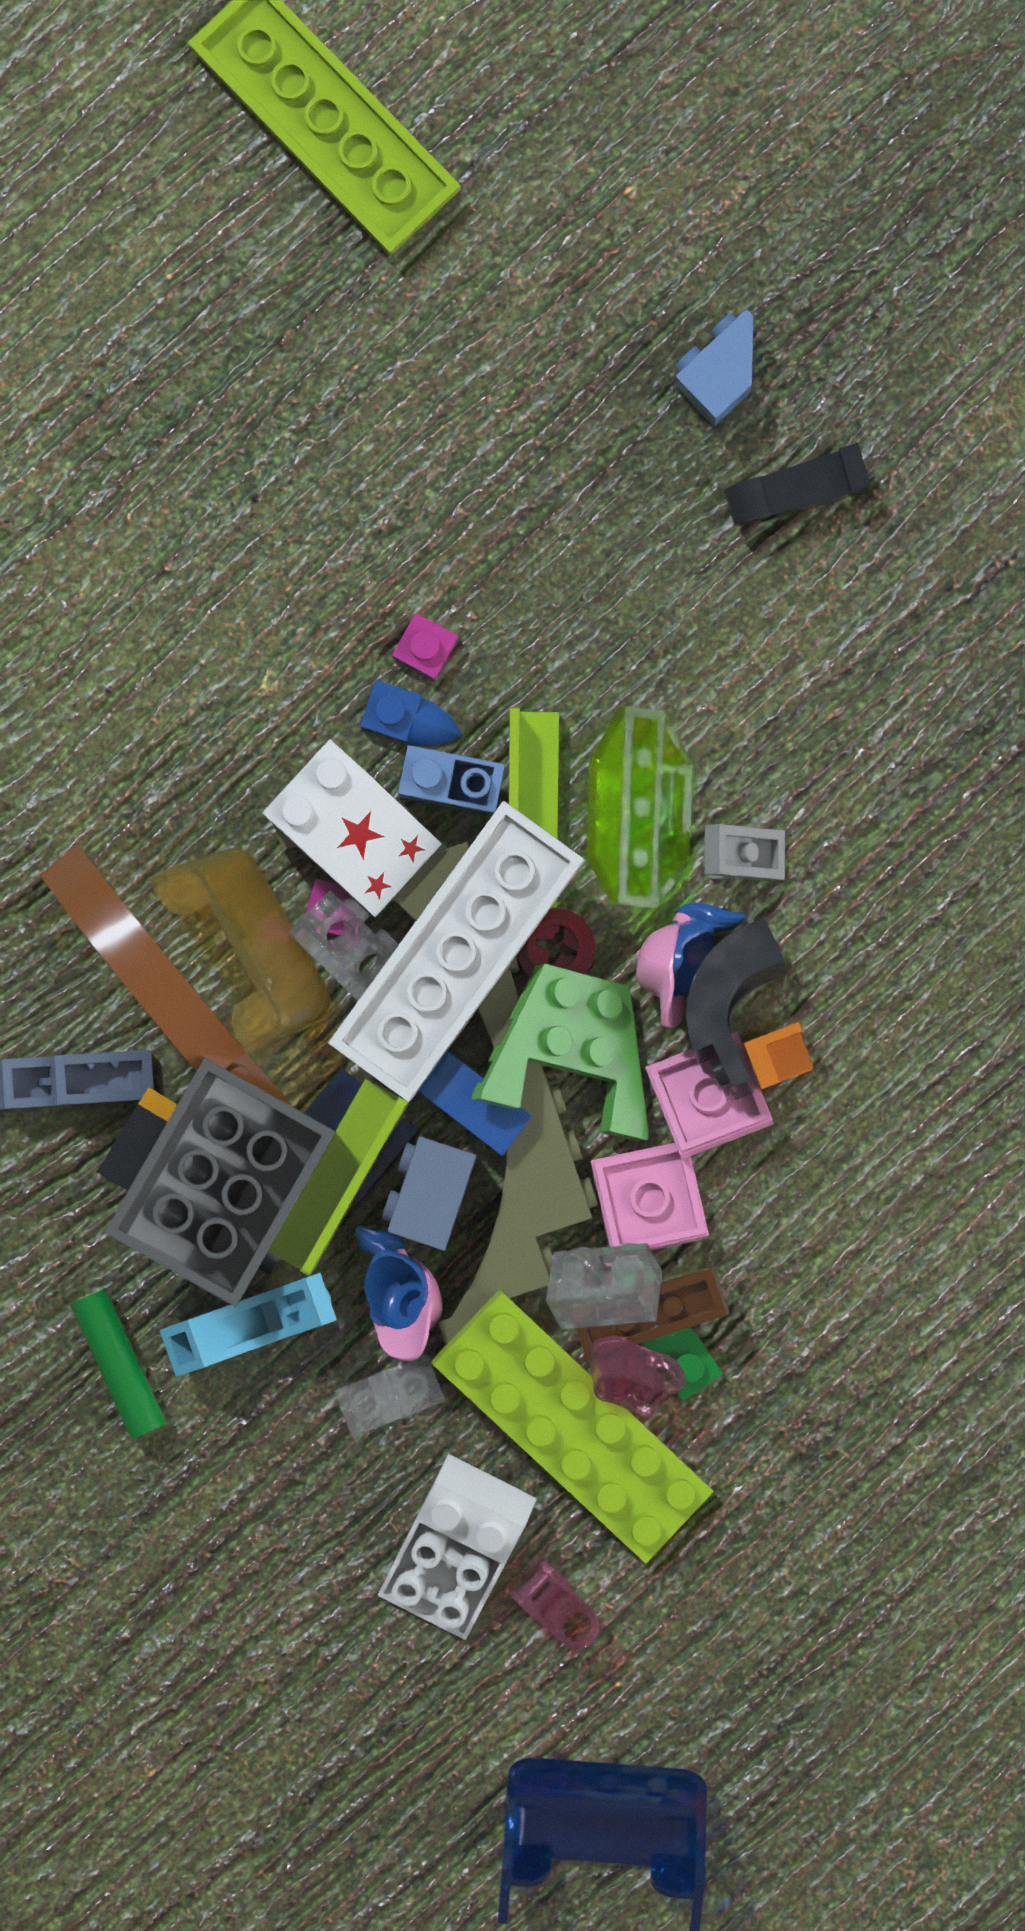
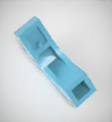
M318 1273L239 1301L236 1307L228 1305L161 1329L160 1333L175 1376L177 1377L325 1325L337 1319L331 1305L330 1294L325 1288L321 1274Z

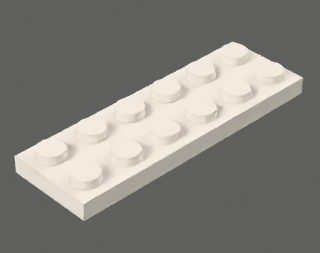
M503 801L328 1043L406 1101L410 1102L585 859Z

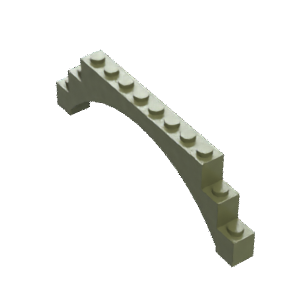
M275 827L284 854L297 850L303 852ZM461 843L435 852L391 901L416 922L469 849L468 843ZM516 956L478 1007L494 1048L497 1045H501L512 1023L509 1018L522 992L517 993L511 975L520 971ZM527 1061L520 1106L533 1117L507 1150L506 1173L500 1209L489 1246L474 1280L453 1315L438 1321L445 1345L453 1339L499 1289L507 1297L512 1298L551 1285L548 1274L557 1272V1268L549 1244L539 1246L536 1237L591 1219L592 1216L589 1208L598 1206L589 1177L579 1180L574 1161L583 1158L574 1131L567 1133L563 1131L558 1114L567 1112L558 1084L548 1086L543 1067H546L544 1065Z

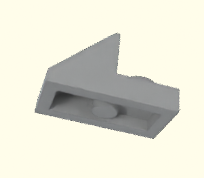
M724 824L705 825L704 875H708L711 879L785 880V831Z

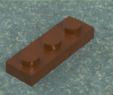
M714 1266L571 1312L586 1360L729 1314Z

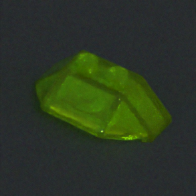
M630 706L619 707L590 758L586 858L612 905L659 908L665 900L664 896L675 885L689 864L693 764L680 738L671 727V720L666 710Z

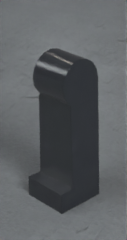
M855 443L840 448L837 452L762 477L737 483L725 489L724 492L734 526L738 527L760 521L762 523L862 495L868 492L871 485L859 444Z

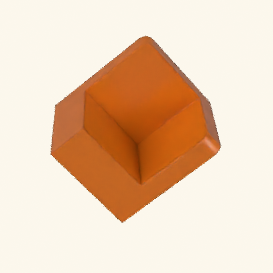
M799 1022L742 1044L760 1089L775 1085L813 1069L812 1061L800 1033L802 1028Z

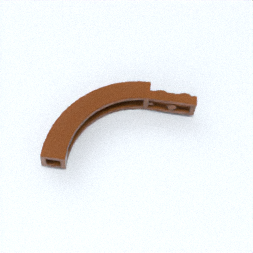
M78 844L40 874L51 892L91 944L195 1071H197L205 1057L291 1105L187 981L120 897L108 879Z

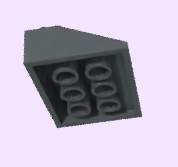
M204 1057L105 1233L236 1307L336 1131Z

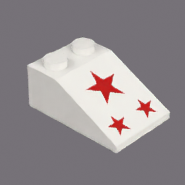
M330 739L263 811V815L374 917L385 908L442 845L382 786Z

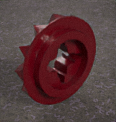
M549 909L517 954L523 970L529 977L536 965L549 963L547 959L548 951L541 948L542 945L536 944L535 940L552 941L555 934H558L560 927L565 928L563 932L564 945L569 947L570 951L577 952V956L570 954L568 956L560 955L557 962L553 963V966L586 974L594 960L595 939L592 930L582 917L566 909Z

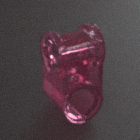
M620 1336L600 1338L593 1342L589 1348L593 1392L596 1398L601 1401L624 1407L639 1416L649 1417L657 1412L660 1407V1401L668 1394H676L685 1386L686 1378L682 1368L667 1354L657 1353Z
M542 1557L538 1561L539 1569L519 1589L513 1587L509 1594L534 1620L540 1624L542 1623L562 1644L573 1649L586 1648L598 1636L600 1628L599 1615L594 1607L575 1590L572 1583L546 1558ZM546 1582H550V1586L537 1599H534L533 1596ZM571 1612H583L590 1618L592 1630L589 1635L576 1639L566 1633L563 1623L565 1617Z

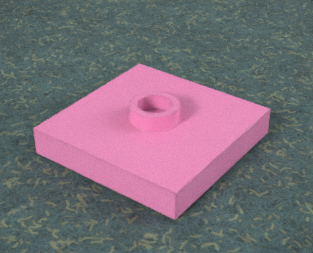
M738 1032L732 1033L731 1037L751 1079L754 1093L738 1100L735 1099L730 1086L721 1090L709 1064V1062L716 1060L717 1057L698 1065L694 1051L690 1049L645 1067L681 1160L774 1124Z
M675 1143L591 1160V1169L612 1259L707 1239L709 1237L691 1156L681 1160Z

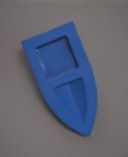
M378 680L374 682L360 724L361 729L418 746L446 744L459 739L462 734L453 719L435 703L423 698L420 694Z

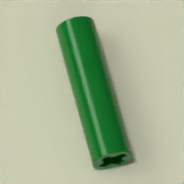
M106 1288L70 1304L131 1440L167 1424Z

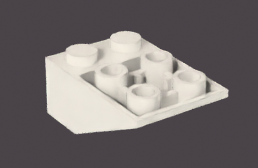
M448 1454L377 1596L466 1640L524 1530L537 1498Z

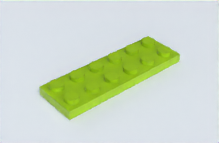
M232 0L188 42V46L193 53L389 256L395 253L461 190V185L282 0Z
M500 1289L431 1361L445 1377L644 1563H647L714 1492Z

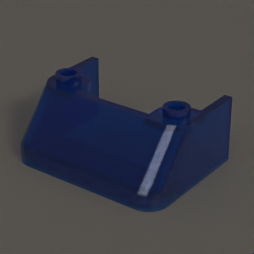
M524 1758L515 1762L508 1772L497 1923L508 1924L511 1886H537L549 1877L552 1859L650 1866V1881L654 1889L666 1897L689 1899V1931H700L706 1870L707 1785L704 1779L691 1770L546 1758Z

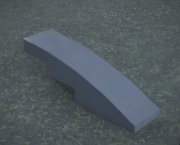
M151 1050L0 1060V1110L141 1100L148 1087L154 1089Z

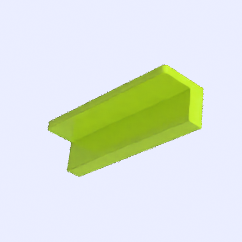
M510 708L509 805L558 840L559 712H520V708ZM557 900L551 908H557Z
M365 1078L268 1252L300 1269V1272L308 1276L313 1274L409 1104L408 1101Z

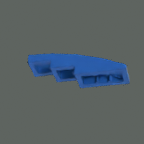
M447 1050L418 1091L503 1156L533 1116L521 1106L519 1109L509 1110L473 1101L472 1093L477 1083L483 1082L484 1078Z

